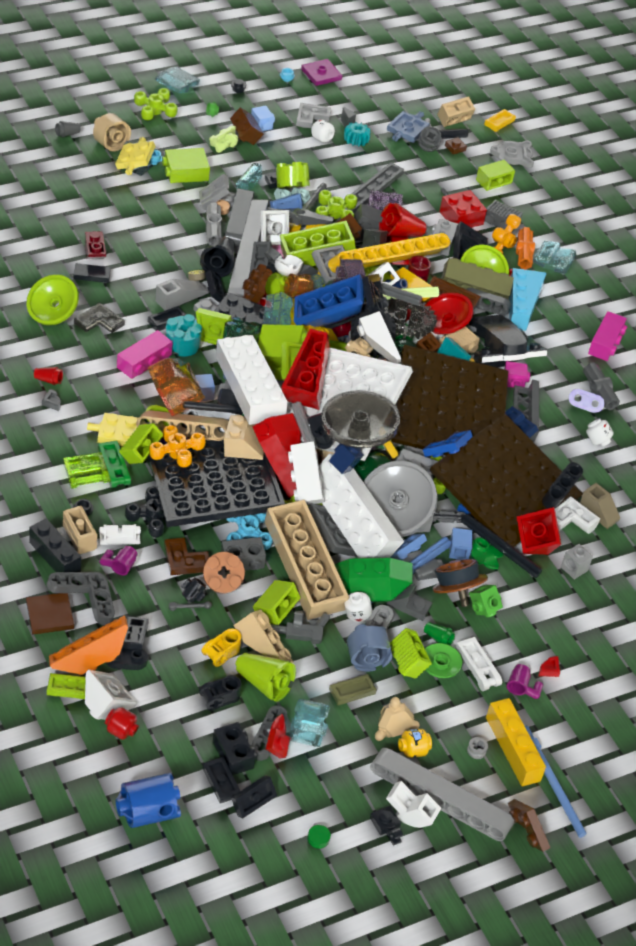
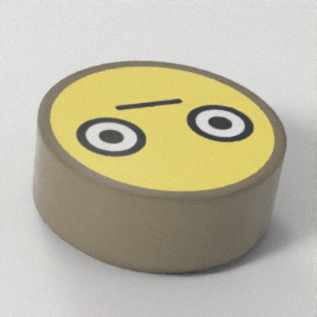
M204 270L188 272V279L191 281H200L206 278Z

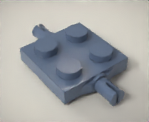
M402 111L387 125V131L394 134L392 136L393 141H398L402 137L414 143L419 138L421 131L425 127H429L430 123L421 119L424 113L419 111L416 115H412Z

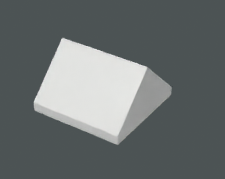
M261 210V241H271L272 245H281L280 235L289 233V210Z

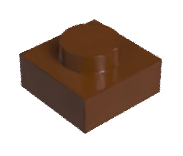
M459 137L445 141V147L453 155L464 152L467 149V145Z

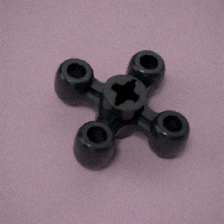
M152 486L147 488L145 492L146 506L140 507L135 503L128 504L125 508V517L130 522H135L140 517H145L149 523V534L152 537L158 538L164 533V523L162 522L164 515L157 488Z

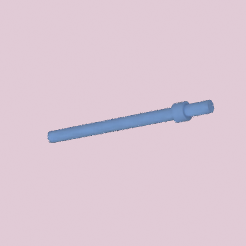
M525 726L546 765L544 774L578 837H584L587 833L541 751L542 746L537 738H534L529 727Z

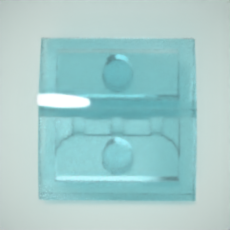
M177 66L163 71L155 78L156 81L177 93L188 92L190 86L199 85L200 82L199 78Z
M544 241L533 258V262L548 270L566 274L576 257V250L560 248V242Z

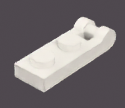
M475 637L457 642L456 649L476 678L481 691H486L491 686L497 687L502 685L500 674Z

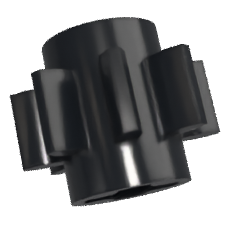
M196 577L193 580L187 579L181 586L184 589L182 595L192 603L196 600L198 602L202 601L207 594L204 591L206 585Z

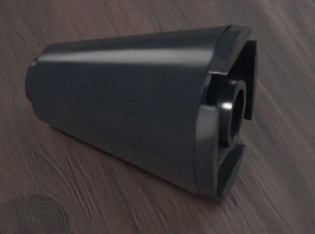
M223 236L202 251L200 265L205 272L211 270L221 278L227 276L234 267V242L231 238Z

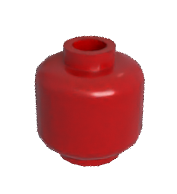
M119 707L116 710L113 708L105 720L107 732L121 740L126 739L129 735L133 737L139 727L136 724L137 716L123 707Z

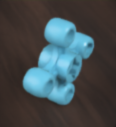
M266 513L226 518L227 521L235 522L238 525L237 532L228 534L226 541L261 537L264 550H268L273 543L271 535L259 529V524L265 522Z

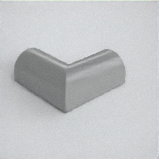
M342 245L318 249L312 252V257L325 286L342 279L340 273L332 272L328 266V261L331 258L345 251Z

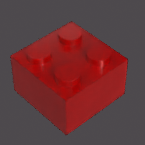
M471 190L443 196L439 212L450 222L458 224L463 222L472 228L484 224L487 209Z

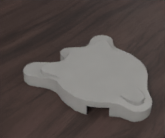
M503 141L502 145H494L490 149L492 155L496 156L500 161L505 160L508 164H519L528 168L533 167L534 161L531 159L533 156V151L530 149L532 146L531 141Z

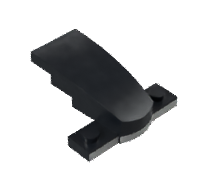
M501 314L472 317L469 325L476 328V335L484 338V346L488 347L475 352V359L482 363L547 356V348L541 346L540 343H530V346H527V340L521 330Z

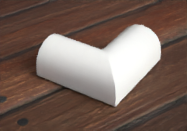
M569 497L555 508L559 531L572 522L587 534H590L600 521L597 515L572 497Z

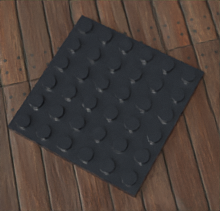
M206 440V445L202 450L187 449L192 454V463L189 467H180L177 464V459L171 458L169 453H166L160 460H154L150 457V454L148 455L167 527L266 513L267 508L285 505L273 468L265 453L263 460L225 457L224 440Z

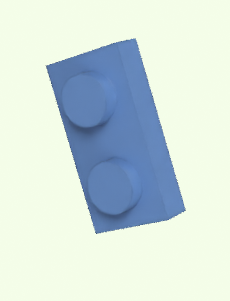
M412 534L404 539V543L390 558L397 560L406 559L408 557L407 554L420 549L421 544L427 541L425 534Z

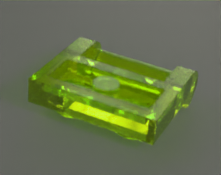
M102 452L63 458L71 489L85 484L110 482ZM97 472H100V473H101V474H98V475H92V476H86V477H80V478H76V477H75V476H79V475H85V474H91V473H97Z

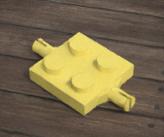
M140 137L138 143L123 145L115 163L117 169H126L125 173L131 175L135 168L148 166L156 147L154 141L147 142L144 137Z
M104 413L100 424L88 422L87 430L98 432L97 443L118 441L119 446H123L132 436L134 430H136L138 418Z

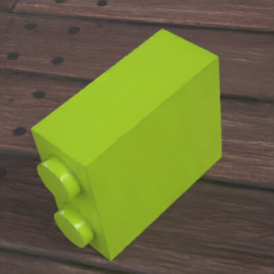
M204 148L165 150V157H162L163 167L165 166V175L169 177L170 183L209 181L210 166Z
M263 324L258 346L269 366H282V343L303 344L308 332L303 325Z

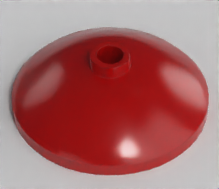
M441 294L431 299L424 306L421 312V320L424 327L435 334H451L461 330L470 322L473 316V306L471 301L462 294Z

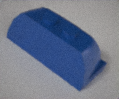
M359 274L295 296V324L323 327L361 313L365 298L362 276Z

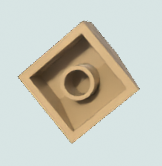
M230 415L224 436L225 457L263 460L264 451L252 427L256 424L249 425L245 416Z

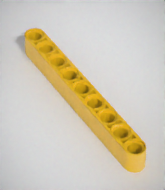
M440 233L343 251L328 261V266L332 272L340 273L381 265L384 262L391 263L407 260L414 256L437 254L450 245V239L446 234Z

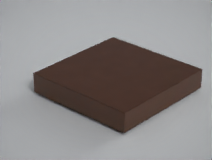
M68 593L26 597L32 635L74 629Z

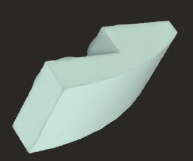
M294 187L291 192L286 189L276 188L274 192L276 200L295 193H301L303 205L311 198L309 191L303 188Z

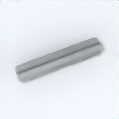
M297 401L291 407L304 443L314 441L316 445L301 402Z

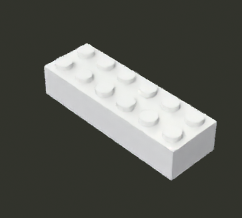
M253 335L217 339L216 359L248 424H258L269 417L286 414L287 400Z
M328 454L319 465L324 503L322 504L359 558H390L404 543V540L354 468L350 472L341 474L329 462V459L334 454Z

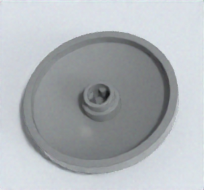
M406 461L385 463L373 470L363 482L401 537L412 535L423 529L430 522L436 511L438 495L433 479L423 468L414 463Z

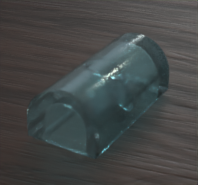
M253 163L238 179L236 188L252 190L262 178V165Z

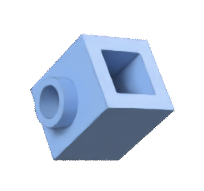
M267 106L252 108L251 114L261 130H272L275 117Z

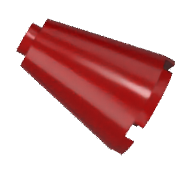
M389 203L381 213L383 218L382 223L379 222V229L388 231L387 236L418 238L426 233V223L398 203Z

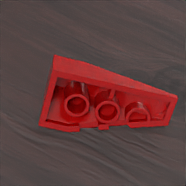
M290 413L269 417L252 426L288 498L293 497L294 490L297 489L296 482H292L291 471L294 470L293 463L289 462L288 452L291 451V445L301 444L300 437H302L294 414Z

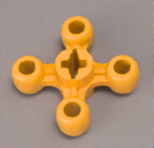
M510 214L506 219L507 227L505 229L497 227L492 233L493 240L497 242L494 248L502 254L504 246L513 248L516 244V235L511 232L519 227L521 223L519 216Z
M169 425L163 430V437L167 444L163 445L161 442H154L150 445L149 452L150 457L154 460H160L166 453H169L171 458L177 459V464L180 467H189L192 463V454L187 449L192 448L197 451L204 449L206 445L205 436L202 433H193L190 439H186L183 434L178 433L176 426Z

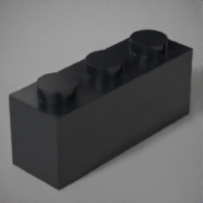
M47 518L29 527V543L55 572H81V556Z

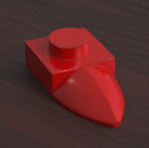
M280 714L272 723L266 745V750L279 759L286 758L290 743V737L286 735V723L283 714Z

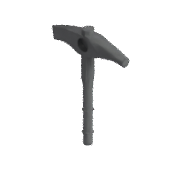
M321 183L317 187V190L301 209H267L289 210V222L295 225L332 223L334 217L310 211L318 200L319 193L326 189L327 185L325 183Z

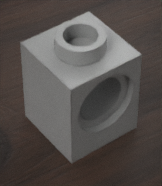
M578 544L565 552L561 568L575 580L588 571L593 556Z

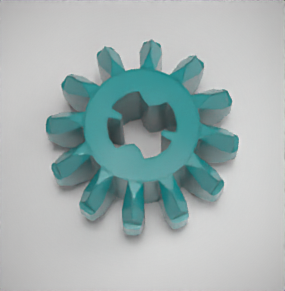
M362 122L349 123L344 130V140L347 141V144H352V146H365L370 140V128L367 125H363Z

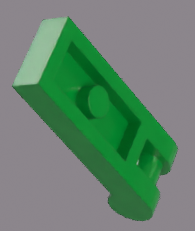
M118 441L99 443L98 450L109 478L110 487L114 488L120 484H124V486L131 485L127 466L123 456L119 453Z

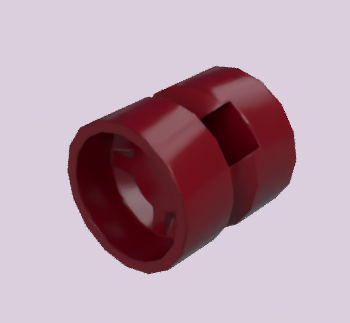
M423 256L412 257L409 260L408 270L425 282H428L431 268L430 260Z

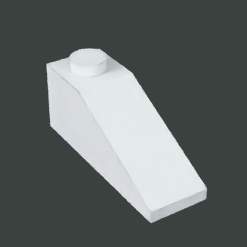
M380 311L359 318L357 330L360 337L363 336L364 340L388 361L400 364L401 357Z

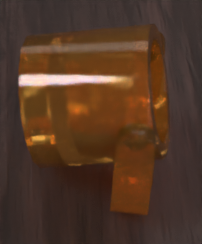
M289 274L284 284L285 296L295 299V296L312 291L313 280L310 278L311 275Z

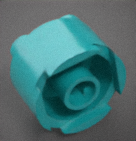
M187 314L167 320L165 336L173 341L172 354L176 352L179 353V356L186 357L198 352L201 346L202 326L197 323L193 315Z

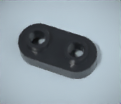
M121 648L120 655L113 661L105 663L113 669L141 670L147 665L148 655L143 649Z

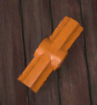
M524 227L518 232L516 255H518V266L521 269L527 270L533 264L535 242H533V231L529 227Z

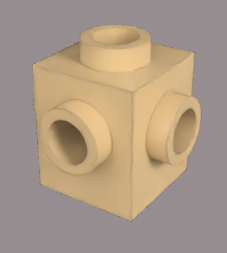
M360 337L354 341L350 340L345 346L346 352L371 357L369 354L373 350L369 343Z

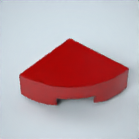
M558 656L550 657L541 664L539 676L559 677Z

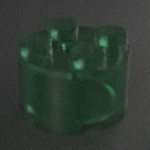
M233 317L232 321L225 323L222 339L253 335L258 344L261 333L260 324L257 322H245L240 317Z

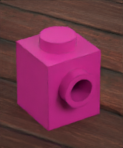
M506 361L504 370H508L507 387L514 388L515 385L525 387V383L530 380L527 364Z

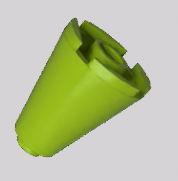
M244 653L237 658L235 663L238 673L268 699L276 702L282 700L291 689L288 687L290 680L294 682L296 676L295 665L286 660Z

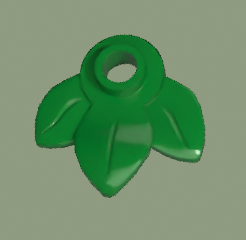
M483 538L473 540L472 559L477 560L479 565L484 564L489 569H498L497 558L502 557L503 554L495 547L489 545L488 541Z

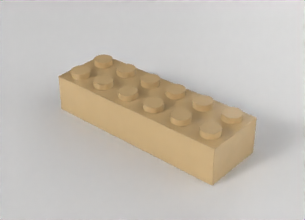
M305 500L267 508L265 524L291 582H294L301 597L299 601L307 620L321 617L323 613L329 615L346 610L344 603L349 600L348 593Z

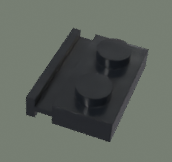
M368 276L362 278L370 313L373 314L380 311L382 317L385 318L378 288L371 280L369 281Z

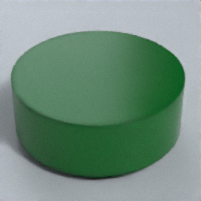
M314 825L309 829L307 840L314 848H325L330 842L331 833L323 825Z

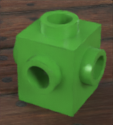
M482 585L469 592L472 608L476 615L491 617L497 614L496 611L503 608L501 596L497 591L496 585Z

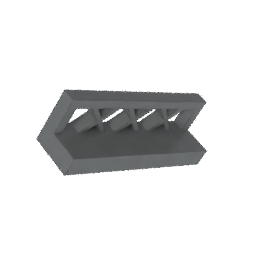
M532 379L529 388L514 386L513 407L521 411L526 419L537 426L538 431L530 437L535 442L539 433V381ZM518 393L527 394V397L522 398ZM522 404L526 410L522 411L518 406Z

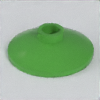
M435 643L425 648L432 663L429 668H426V671L432 676L450 678L461 670L462 657L452 646Z

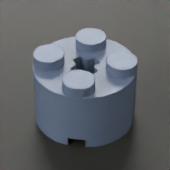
M360 624L348 636L347 646L350 660L357 670L364 672L375 671L377 666L382 665L383 668L392 660L391 646L385 627Z

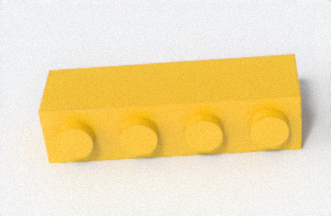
M510 698L490 703L486 719L521 787L541 782L546 765Z

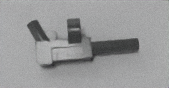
M295 611L293 623L287 622V626L270 625L277 633L286 634L285 639L311 641L312 644H320L322 642L323 628L330 619V616L323 613L319 620H310V625L302 624L303 611Z

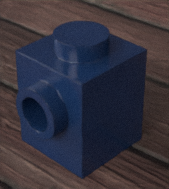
M352 441L344 444L340 443L334 449L335 453L329 459V462L341 474H345L356 466L364 454L360 451V447Z

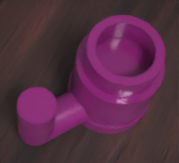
M125 546L114 559H111L114 553L112 550L107 549L99 563L103 566L111 567L119 575H127L136 562L137 551L131 546Z
M518 664L511 672L507 689L514 695L526 694L534 699H538L543 683L537 681L534 688L529 687L531 671L526 665Z

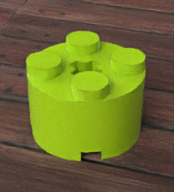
M308 163L276 164L277 188L310 186Z

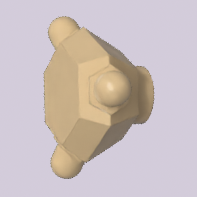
M393 697L390 703L381 710L378 723L379 730L375 733L377 741H382L385 737L390 738L402 735L405 730L419 729L420 727L419 722L414 720L413 713L404 703L400 702L398 697Z

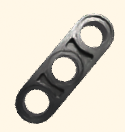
M569 463L542 498V503L547 509L557 508L581 477L583 468L578 463Z

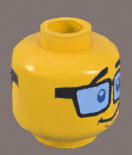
M421 728L405 730L398 740V747L407 758L426 756L429 750H431L432 739L430 734Z

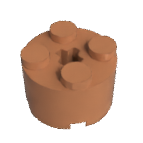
M219 552L212 555L205 563L203 571L207 586L219 594L234 592L242 584L245 575L242 561L238 556L229 552ZM222 568L230 572L225 579L222 578V575H218Z

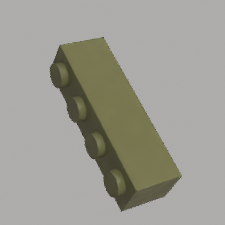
M449 258L444 264L441 279L463 289L474 288L508 299L514 277H510L506 273L494 272L490 268L477 267L473 263H464L457 258Z

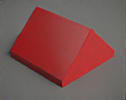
M554 507L517 516L524 554L548 555L562 545Z

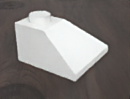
M94 670L86 672L85 704L95 719L106 720L113 708L116 710L119 707H123L129 710L136 706L137 701L114 674Z

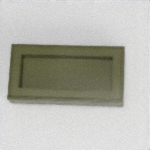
M368 674L329 686V691L337 706L375 695L377 691Z

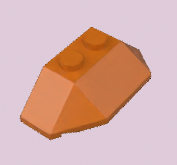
M122 616L65 646L58 652L49 656L51 668L82 675L88 670H96L99 665L105 662L113 661L120 655L128 630L126 617Z

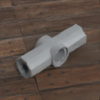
M212 202L206 206V242L210 245L221 238L222 223L221 206Z

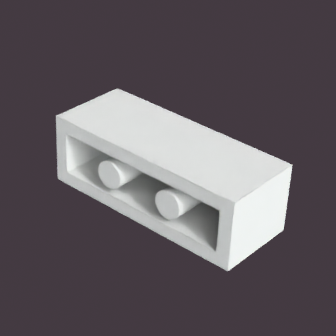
M314 441L291 445L288 457L289 462L293 463L294 470L291 471L292 482H296L297 487L294 490L295 501L305 500L307 505L324 503L317 450Z

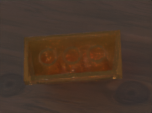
M167 357L147 367L155 388L172 417L186 409L183 408L184 401L199 402L205 399L189 362L185 363L180 359Z

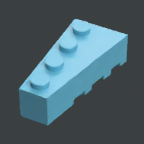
M513 268L511 277H514L509 297L511 302L509 320L520 330L526 331L543 288L546 273Z

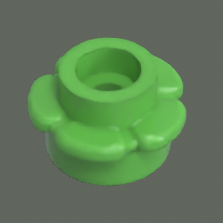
M209 102L206 107V114L211 117L217 115L219 106L215 102Z

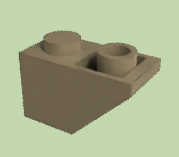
M595 483L583 492L580 504L600 518L599 523L605 528L609 529L620 520V515L611 494L600 485Z

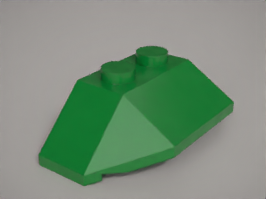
M393 558L347 559L334 564L348 595L354 592H363L370 597L371 602L393 601L407 587L413 584V563Z

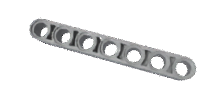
M382 748L370 765V769L374 774L394 785L396 782L402 781L415 796L428 793L441 807V811L494 840L503 841L514 824V819L509 813L391 749Z

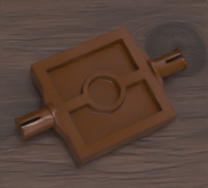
M259 264L256 269L252 270L250 277L244 280L242 286L244 295L242 298L258 303L264 296L266 282L272 275V271L266 269V265Z

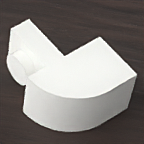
M402 781L395 783L386 798L397 810L396 816L398 819L412 827L421 828L432 825L441 810V807L428 793L415 796Z

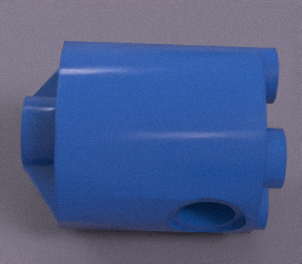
M166 773L121 784V792L116 798V809L119 816H125L130 828L181 817L180 807L177 804V800L180 799V791L178 786H173L172 774Z

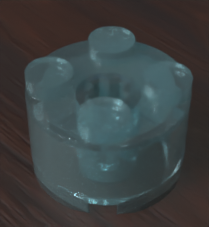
M298 699L294 709L296 713L294 718H292L290 726V741L320 747L322 736H325L327 731V723H324V719L328 716L330 706Z

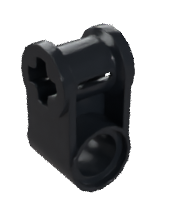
M326 412L307 417L318 448H330L334 443Z
M230 675L203 684L199 688V694L204 697L206 708L209 711H213L238 702L241 696V680L236 676Z

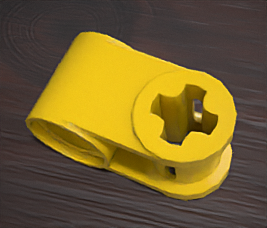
M236 629L225 630L203 646L202 654L207 655L213 661L215 667L223 665L227 660L240 652L241 633Z

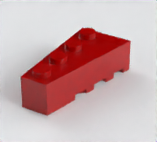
M309 329L281 387L288 402L296 403L299 401L302 406L320 409L330 349L328 333Z

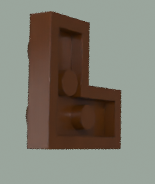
M185 538L165 539L164 546L170 575L203 573L205 563L209 559L208 551L188 553Z
M516 799L508 802L509 814L513 817L514 823H518L526 828L528 833L526 837L531 847H535L542 852L548 850L550 845L534 808Z

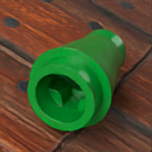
M428 622L424 627V633L428 634L437 643L451 645L455 639V633L452 632L451 628Z

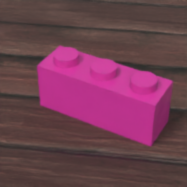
M607 311L591 342L588 354L608 361L611 355L614 356L617 349L616 345L619 346L622 340L621 335H624L628 326L625 325L627 318Z
M157 330L117 354V368L133 379L149 368L156 366L162 360L169 358L172 355L173 341Z

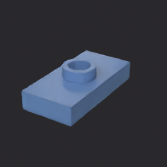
M295 193L271 201L270 206L274 209H301L303 207L301 193Z

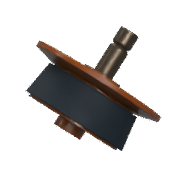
M453 560L435 569L439 583L432 589L435 593L458 591L461 606L465 607L469 605L466 589L486 582L488 576L479 574L477 560Z

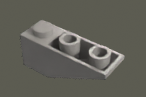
M170 279L156 285L155 301L164 310H168L208 294L209 291L199 281Z

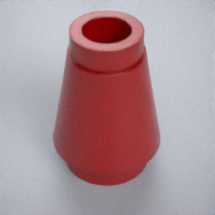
M58 367L35 368L34 378L52 385L61 384L63 371Z

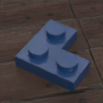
M471 430L454 433L447 440L430 443L423 449L424 456L432 455L435 458L443 455L445 452L453 454L460 451V447L467 445V441L473 437Z

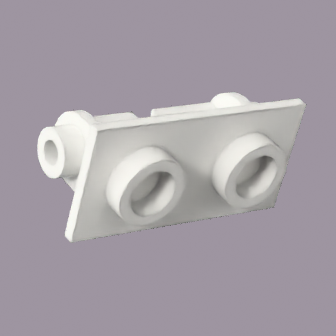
M136 524L122 525V528H118V525H104V527L99 528L100 545L140 544V526H136Z

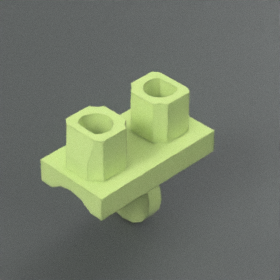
M236 126L222 129L218 135H213L209 138L210 145L215 147L216 152L220 153L228 147L237 145Z

